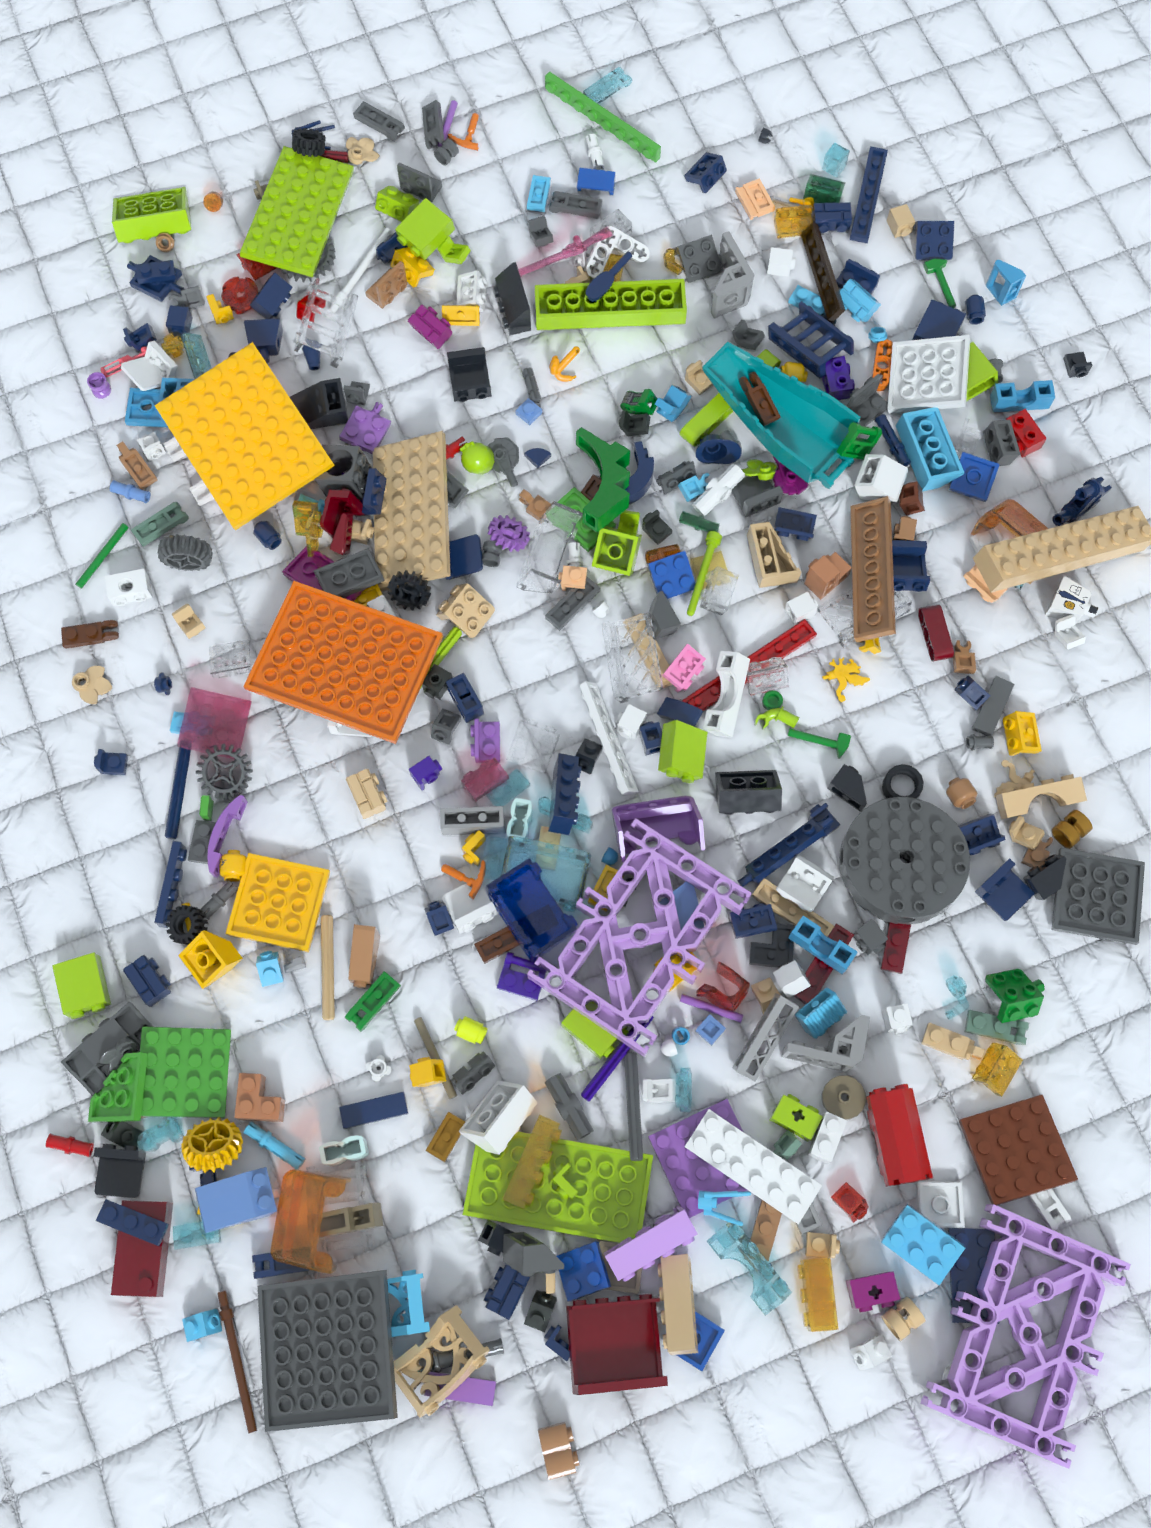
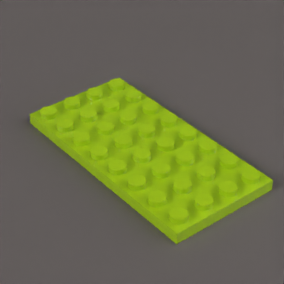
M283 146L240 250V257L313 277L354 172V166L318 155L317 157L313 155L311 157H308V155L302 156V153L297 154V151L294 152L293 148Z
M524 1132L514 1134L508 1142L506 1149L500 1155L486 1152L475 1144L462 1215L620 1243L628 1237L634 1239L636 1237L635 1233L643 1227L653 1155L643 1153V1160L631 1161L630 1151ZM561 1163L564 1166L567 1163L571 1165V1168L563 1177L578 1191V1194L573 1199L569 1196L564 1199L556 1190L559 1186L552 1180L555 1177L553 1174L554 1170Z

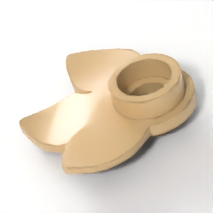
M350 137L346 141L348 157L353 164L359 165L363 161L373 162L380 156L373 151L374 141L370 138H361L358 141L354 137Z
M92 666L86 672L74 675L72 686L79 692L80 698L84 702L97 704L98 695H104L112 689L111 683L102 677L105 672L104 667ZM81 681H86L84 685H80Z

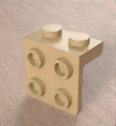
M468 583L456 585L450 591L451 596L448 600H444L439 605V611L436 616L441 620L449 619L469 638H474L492 616L495 608Z

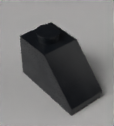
M844 764L827 789L862 812L867 804L862 776L858 774L859 772L854 767Z

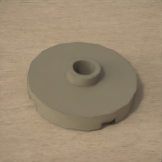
M837 1076L824 1086L822 1104L827 1112L845 1120H850L858 1116L864 1109L866 1093L862 1085L855 1078ZM841 1094H846L848 1096V1100L843 1101L841 1099Z

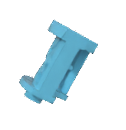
M416 1270L403 1271L401 1277L387 1279L388 1292L402 1305L395 1311L392 1317V1337L430 1331L429 1322H424L420 1287V1279L423 1278V1273L416 1274ZM399 1282H400L399 1288H397L395 1285H393V1283H399ZM401 1314H402V1316H403V1318H404V1321H403V1322L400 1320V1315H401Z

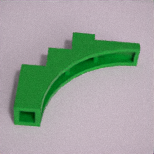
M581 427L576 431V446L592 459L601 477L599 490L594 498L583 508L582 523L599 532L629 508L630 493L625 489L629 486L630 471L626 469L630 462V450L616 441L610 445Z

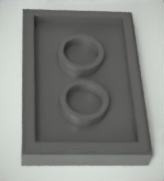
M369 548L314 570L322 590L342 598L384 581V577Z

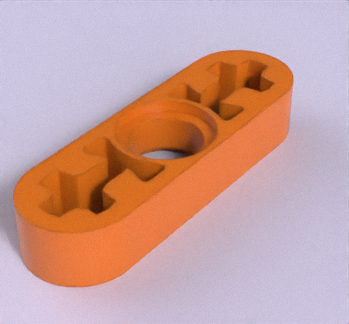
M888 339L879 341L875 351L872 377L874 378L877 374L883 375L882 384L879 383L877 391L885 390L890 379L893 342ZM883 347H887L886 355H882ZM885 362L888 367L880 368L877 363Z

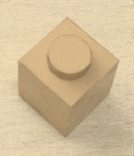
M905 204L889 210L886 221L894 237H904L912 233L915 220L908 205Z

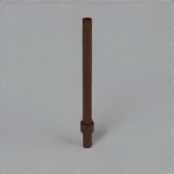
M225 1290L217 1293L221 1308L219 1315L221 1321L224 1322L249 1434L257 1431L232 1319L234 1318L233 1308H230Z

